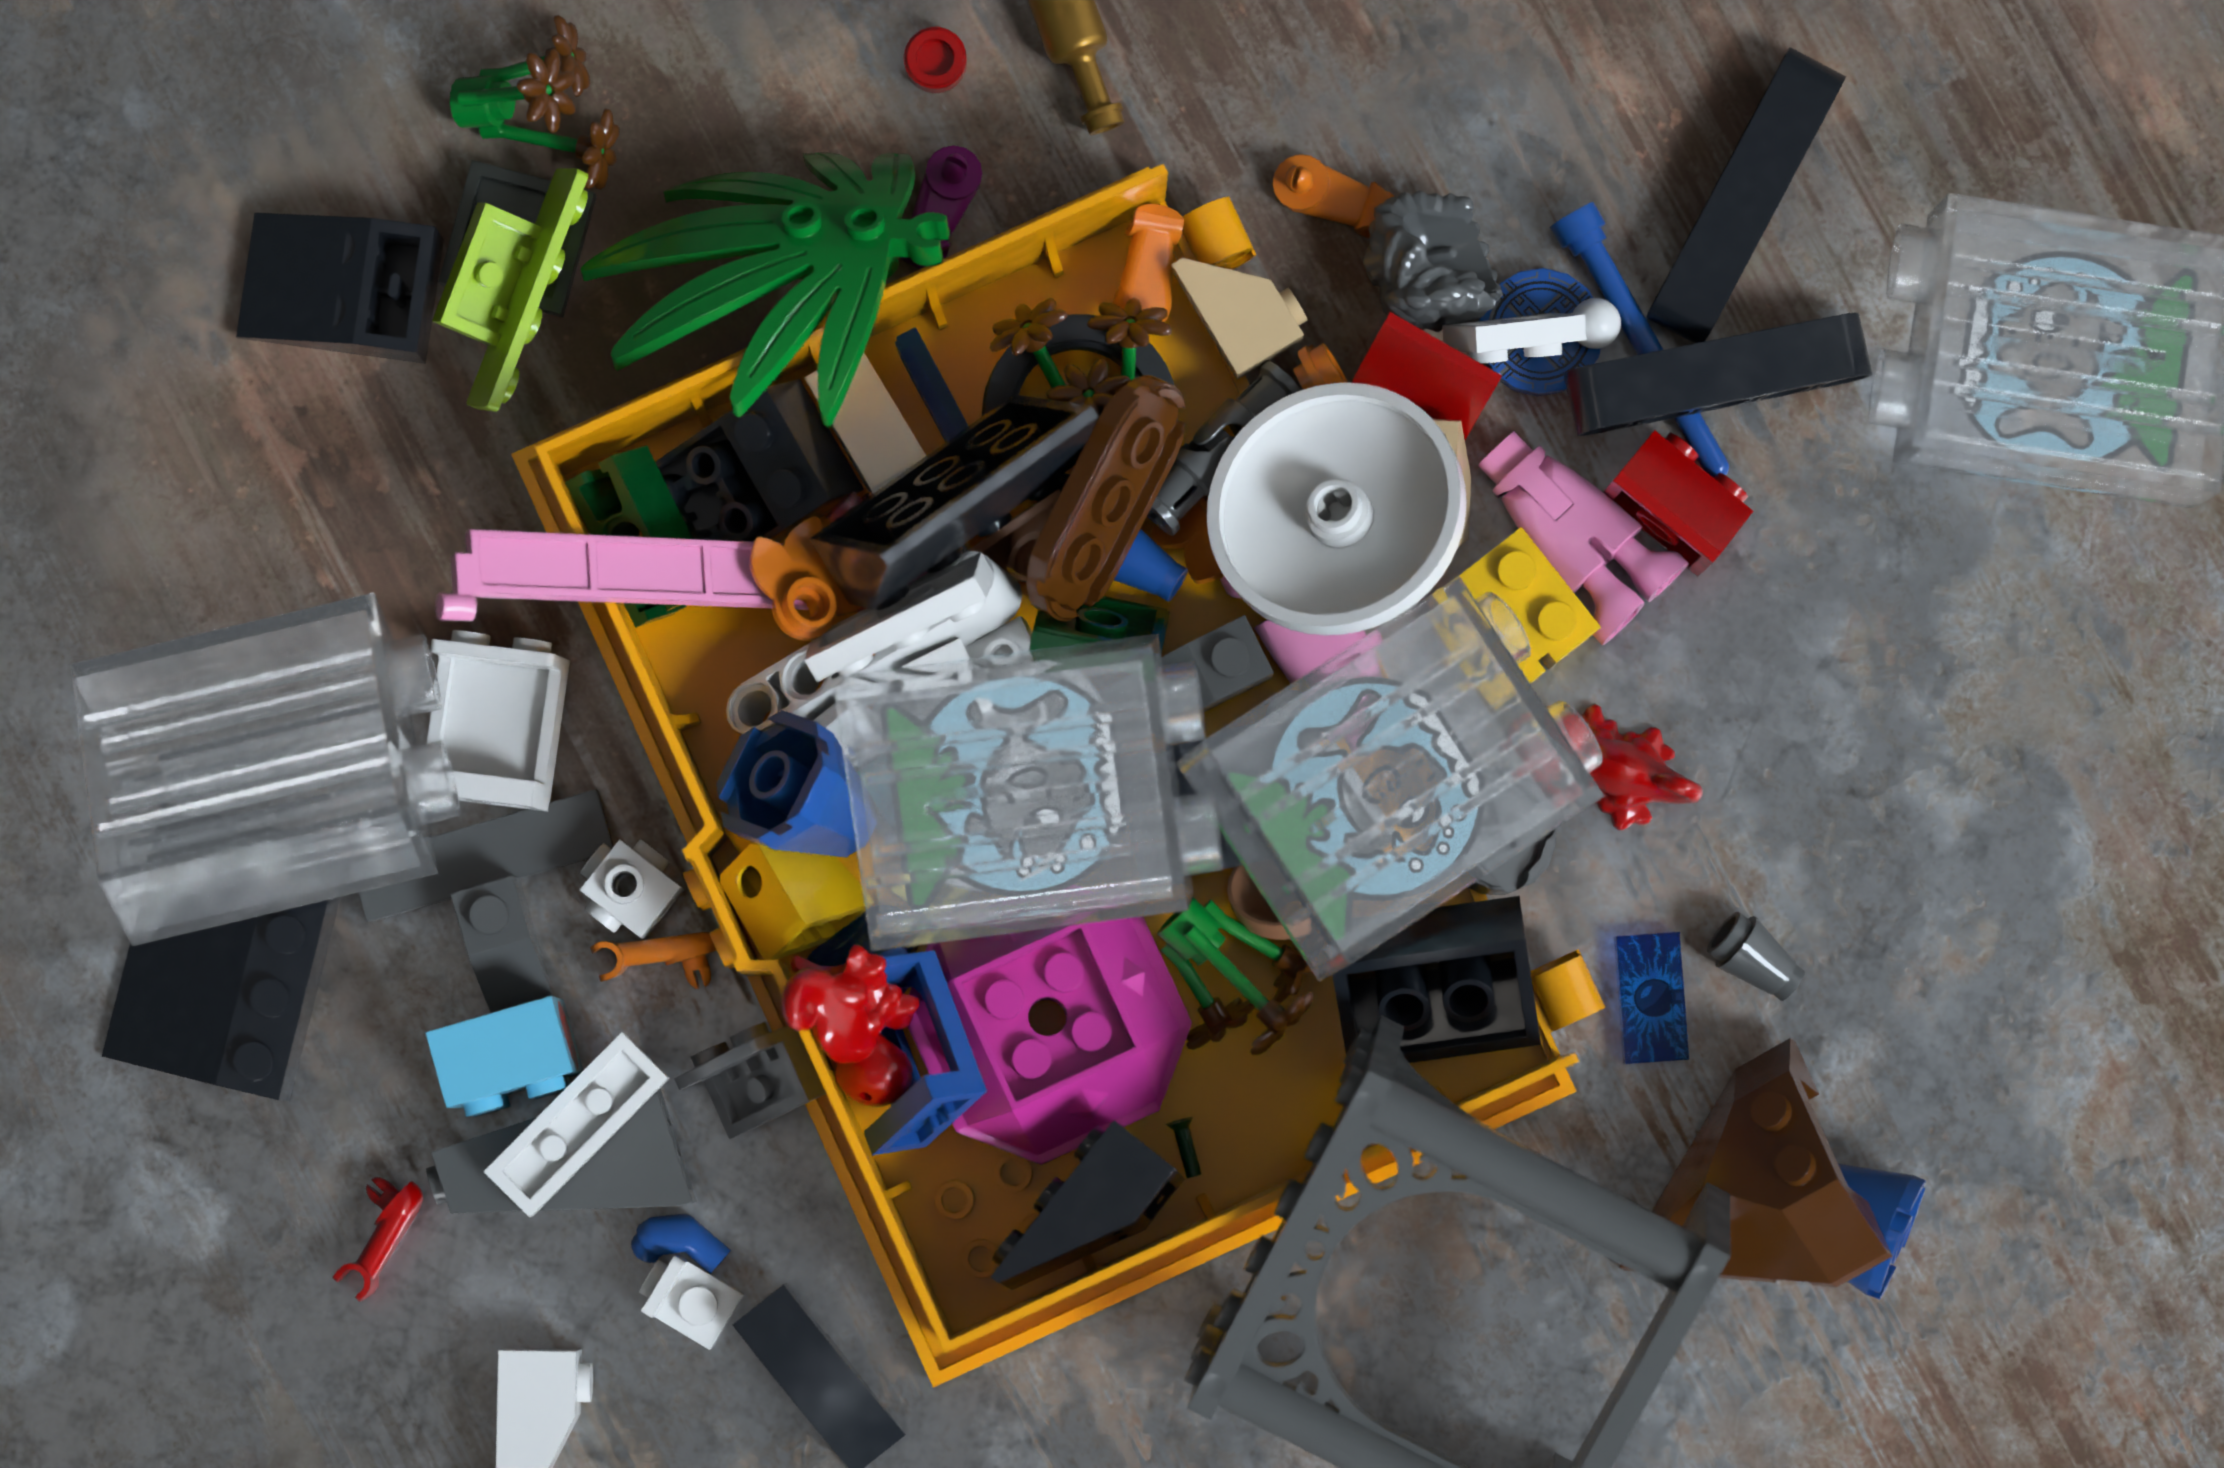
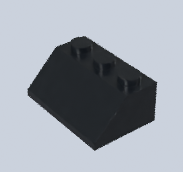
M1520 896L1350 919L1347 945L1339 950L1329 947L1331 971L1346 1055L1359 1030L1362 1028L1372 1033L1381 1015L1404 1026L1400 1050L1409 1063L1541 1045Z

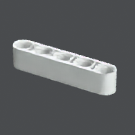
M964 552L955 562H953L948 567L935 573H926L925 575L908 584V587H911L929 577H932L980 552ZM984 555L994 572V577L987 599H985V605L972 616L958 622H953L948 617L930 626L929 632L921 640L907 648L897 650L894 645H891L877 652L868 665L852 675L840 677L836 672L826 677L822 686L817 691L816 688L820 681H816L804 661L809 643L734 689L726 707L727 721L740 734H744L753 727L764 732L775 725L768 718L781 710L813 721L848 692L868 705L906 682L901 666L959 638L964 647L1006 624L1015 616L1020 608L1022 600L1021 586L1014 576ZM771 710L768 718L763 722L764 717Z

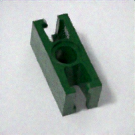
M647 445L611 455L598 463L599 469L582 472L565 482L590 535L640 537L641 532L642 537L692 539ZM624 603L635 628L669 617L686 608V605Z

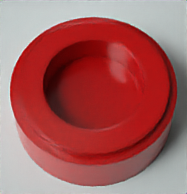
M928 27L918 31L910 38L904 50L906 74L910 81L922 91L943 93L951 90L960 83L966 72L967 54L963 42L954 32L942 27Z

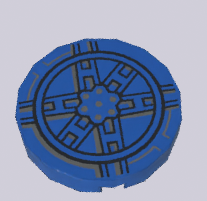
M1546 268L1520 271L1499 284L1501 285L1503 296L1496 303V307L1487 311L1484 316L1479 318V321L1547 313L1570 314L1573 313L1574 309L1581 302L1593 298L1587 287L1567 273ZM1578 341L1562 343L1561 355L1544 357H1524V348L1507 349L1508 361L1485 364L1488 368L1502 375L1500 382L1511 390L1538 397L1564 392L1566 385L1563 373L1575 368L1595 364L1599 358L1601 348H1587Z

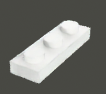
M982 552L909 587V593L899 602L882 610L867 608L832 625L821 637L811 640L804 661L817 682L836 672L840 677L852 675L868 665L873 659V654L891 645H894L897 650L907 648L921 640L929 632L930 626L948 617L953 622H958L978 612L986 603L985 599H987L994 572Z
M621 1032L490 1164L484 1173L528 1217H533L662 1087L669 1077L624 1032Z

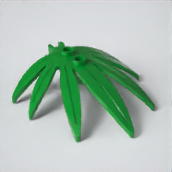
M832 152L803 153L804 163L808 170L833 191H827L817 185L794 177L766 172H731L694 179L663 191L666 203L676 200L706 199L750 203L753 205H737L699 211L646 228L617 242L591 258L581 267L583 281H589L651 268L747 256L719 266L692 279L649 309L613 347L611 357L616 371L796 279H802L774 306L754 334L736 373L730 393V401L734 415L741 417L796 355L831 308L824 327L818 360L819 408L823 424L826 427H830L835 421L865 351L878 314L886 279L892 276L898 269L899 257H910L913 262L922 266H936L943 262L940 240H949L950 232L947 217L940 213L930 212L920 214L912 219H902L915 181L913 161L911 156L906 153H884L877 156L871 165L873 178L871 181L866 179L863 171L855 162L843 155Z

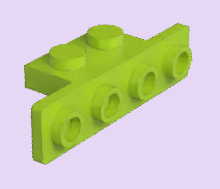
M557 168L535 224L488 203L477 202L432 319L434 323L488 345L468 396L467 405L478 410L497 412L501 404L506 403L512 397L519 380V369L516 368L521 351L524 344L530 343L535 337L541 324L542 310L538 307L546 286L556 280L563 267L565 251L561 247L569 226L574 225L580 219L586 207L588 192L584 190L588 179V173L577 168Z

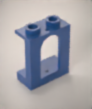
M894 948L878 954L884 957L887 962L884 970L887 974V983L899 986L902 994L909 987H914L921 994L951 1072L924 1075L921 1078L903 1029L883 1028L880 1034L905 1052L912 1064L913 1071L911 1074L912 1082L907 1092L895 1103H892L891 1107L864 1131L872 1155L927 1147L987 1092L935 950L908 954L905 948Z

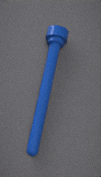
M1595 203L1586 204L1551 225L1550 229L1562 249L1568 247L1574 257L1581 256L1604 298L1618 310L1621 318V327L1637 355L1664 350L1602 243L1607 238L1601 228L1606 225V222ZM1701 413L1674 418L1688 444L1698 453L1699 457L1697 459L1703 470L1713 478L1718 473L1727 475L1729 471L1728 460Z

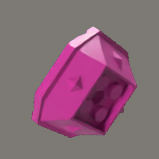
M1074 883L1060 890L1040 895H1007L933 930L926 951L935 950L987 1090L983 1096L952 1123L956 1133L1043 1165L1077 1149L1084 1138L1097 1125L1106 1130L1114 1120L1122 1127H1125L1160 1110L1192 1021L1137 904ZM911 987L909 995L917 997L920 1000V1006L914 1013L908 1029L928 1073L931 1075L951 1072L927 1006L921 994L914 987ZM1051 1000L1063 1008L1066 1015V1024L1059 1033L1044 1036L1032 1029L1028 1020V1012L1037 1002Z

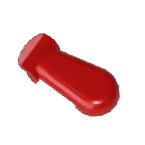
M372 1178L373 1183L383 1191L382 1194L367 1184L366 1193L370 1200L383 1211L376 1219L374 1225L377 1227L357 1261L341 1266L332 1277L336 1282H340L350 1271L356 1270L360 1272L364 1279V1287L354 1297L359 1302L375 1293L379 1286V1274L422 1205V1190L413 1181H410L399 1191L391 1182L384 1178Z

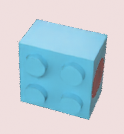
M554 996L425 1032L446 1108H464L466 1117H477L509 1108L511 1105L508 1095L527 1090L529 1099H539L561 1093L571 1084L570 1077L579 1075L584 1071L564 999Z

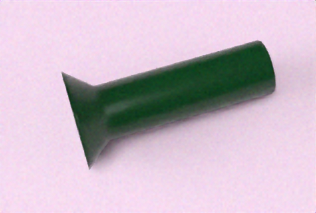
M1193 1117L1182 1118L1165 1124L1174 1130L1186 1178L1202 1174L1189 1128Z

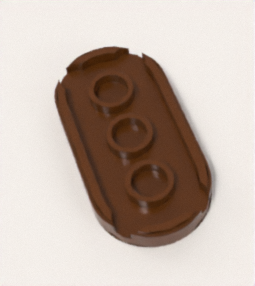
M1152 375L1137 377L1125 384L1112 397L1101 413L1035 543L1029 560L1026 578L1027 594L1031 604L1039 611L1060 621H1070L1080 616L1076 613L1080 606L1085 604L1092 607L1105 595L1112 585L1176 460L1183 442L1185 423L1178 420V408L1182 407L1185 409V403L1181 391L1176 386Z

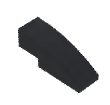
M786 1283L733 1324V1327L848 1468H865L906 1435L827 1333L825 1334Z

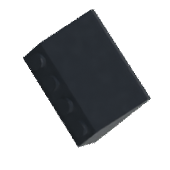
M1014 394L809 539L849 604L868 609L875 608L876 610L888 608L899 602L909 593L910 589L907 584L926 571L927 573L938 572L955 562L961 555L959 547L976 535L984 537L1003 528L1012 519L1010 511L1028 498L1031 501L1037 500L1056 490L1063 482L1060 475L1075 466L1091 435L1098 415L1090 405Z
M164 808L102 1057L262 1097L290 1101L352 852L339 847Z

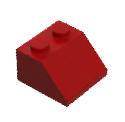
M1390 312L1351 383L1368 384L1395 392L1419 406L1432 419L1461 420L1464 439L1466 440L1502 375Z
M1654 430L1605 489L1604 493L1643 526L1641 531L1663 549L1679 552L1689 563L1687 568L1696 576H1699L1714 563L1754 511L1743 503L1748 498V495L1737 483L1722 473H1718L1713 478L1695 463L1699 455L1687 442L1671 432L1664 438Z

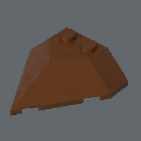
M1792 1038L1785 1040L1735 1069L1652 1212L1682 1226L1705 1184L1708 1182L1730 1194V1258L1718 1278L1776 1283V1280L1809 1282L1813 1286L1838 1287L1891 1258L1892 1254L1868 1201L1848 1187L1809 1101L1819 1095L1799 1048ZM1622 1264L1619 1266L1624 1271H1633Z

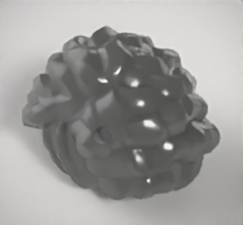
M1418 190L1412 195L1406 192L1400 193L1398 198L1391 197L1386 199L1384 203L1374 208L1375 220L1369 226V246L1365 252L1363 264L1372 285L1380 288V301L1383 312L1387 316L1392 312L1423 331L1428 329L1439 333L1442 331V325L1467 323L1473 319L1481 318L1487 311L1496 307V303L1503 296L1501 285L1496 283L1497 271L1491 269L1489 260L1486 258L1489 253V245L1483 241H1478L1480 226L1478 222L1472 221L1474 205L1470 197L1455 196L1452 193L1442 197L1438 193L1426 194Z

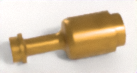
M1027 0L1050 61L1054 64L1067 63L1072 67L1087 109V113L1082 115L1080 120L1082 125H1086L1089 135L1101 134L1124 124L1125 121L1121 113L1124 110L1122 103H1111L1096 62V53L1106 46L1108 39L1095 0Z

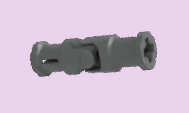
M1269 360L1264 361L1259 366L1260 375L1236 400L1228 398L1198 429L1193 440L1189 444L1185 443L1181 446L1176 460L1147 515L1165 533L1174 536L1180 530L1179 521L1203 496L1209 497L1210 486L1217 466L1228 446L1242 428L1271 404L1301 390L1299 385L1275 363ZM1228 425L1235 437L1230 436L1223 428Z

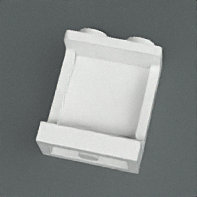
M453 630L451 641L432 639L430 652L438 655V667L423 767L411 766L408 791L432 798L548 812L570 660L551 653L552 643L535 639L514 638L512 648L489 646L490 635L469 631Z

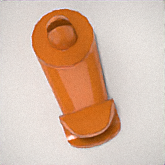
M1299 154L1288 157L1280 163L1273 178L1275 195L1286 208L1294 212L1355 226L1354 231L1368 239L1370 237V223L1375 220L1374 208L1384 203L1386 199L1395 197L1376 182H1371L1370 187L1322 164L1318 159L1310 155Z
M1143 204L1136 208L1133 220L1125 231V236L1132 238L1113 304L1124 310L1129 299L1137 298L1141 303L1142 310L1151 307L1165 308L1168 315L1162 321L1165 322L1168 319L1172 307L1173 269L1171 264H1173V246L1179 242L1184 227V219L1179 212L1158 204Z
M709 932L622 943L613 940L602 941L590 947L592 954L608 948L617 957L615 968L609 973L599 975L600 982L622 975L628 966L665 962L667 966L681 962L684 975L694 989H699L696 970H699L704 986L707 987L709 985L711 969L706 954L717 951Z

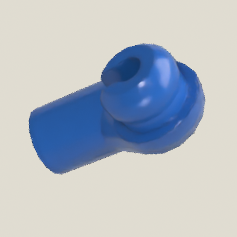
M687 1214L650 1217L638 1225L637 1233L631 1240V1248L634 1255L643 1262L655 1263L662 1255L685 1252L709 1274L721 1264L731 1251L694 1217Z

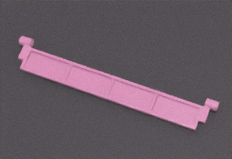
M470 529L466 532L467 554L455 553L451 557L453 593H439L436 601V614L439 620L473 621L476 614L475 597L772 608V600L756 585L752 577L750 554L754 542ZM927 571L924 572L923 574H921V575H920L919 577H917L916 579H918V578H920L921 576L925 575V574L927 573ZM794 601L795 609L809 610L807 604L803 601ZM861 607L855 612H861L867 608Z

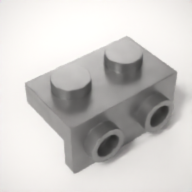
M766 1022L759 1023L730 1037L734 1046L732 1050H729L725 1041L691 1056L695 1068L674 1078L679 1090L704 1081L729 1139L751 1131L826 1094L799 1031L787 1025L770 1032Z

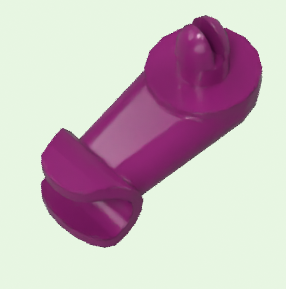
M955 145L943 147L933 153L928 160L911 219L920 214L930 212L946 215L950 239L980 188L982 168L980 161L974 153L964 147ZM940 240L943 259L947 257L951 246L948 240ZM900 257L914 267L920 269L926 267L916 264L910 257Z

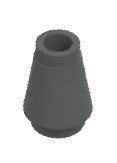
M1740 912L1733 913L1718 928L1707 947V952L1716 958L1715 966L1770 995L1773 994L1780 1001L1787 999L1797 989L1805 975V971L1796 964L1794 959L1755 916L1746 918Z

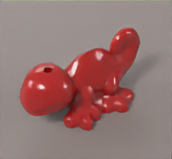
M1596 703L1587 707L1583 714L1560 705L1523 712L1516 720L1510 735L1511 748L1516 757L1534 774L1544 778L1546 786L1554 790L1553 801L1557 809L1562 810L1574 801L1581 807H1586L1592 802L1597 803L1601 812L1611 816L1613 827L1620 831L1629 828L1633 823L1637 825L1649 824L1652 820V815L1646 806L1648 803L1689 804L1698 802L1703 796V788L1700 784L1677 773L1664 762L1674 759L1675 751L1663 743L1661 731L1658 728L1650 727L1641 734L1633 731L1620 734L1617 722L1612 719L1604 720L1602 709Z
M859 945L852 946L847 963L840 966H819L797 955L793 956L791 959L792 971L789 979L783 986L782 992L783 1014L788 1026L796 1031L812 1029L813 1037L821 1050L837 1062L835 1071L836 1081L849 1098L871 1107H884L895 1103L907 1092L912 1082L911 1074L913 1067L905 1052L880 1033L884 1027L894 1030L908 1027L914 1013L920 1006V1000L917 997L902 994L899 986L887 983V974L884 972L887 966L885 958L876 954H870Z

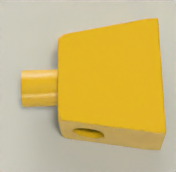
M724 828L725 834L740 855L720 874V885L764 960H777L837 939L875 902L836 856L774 850L742 838Z

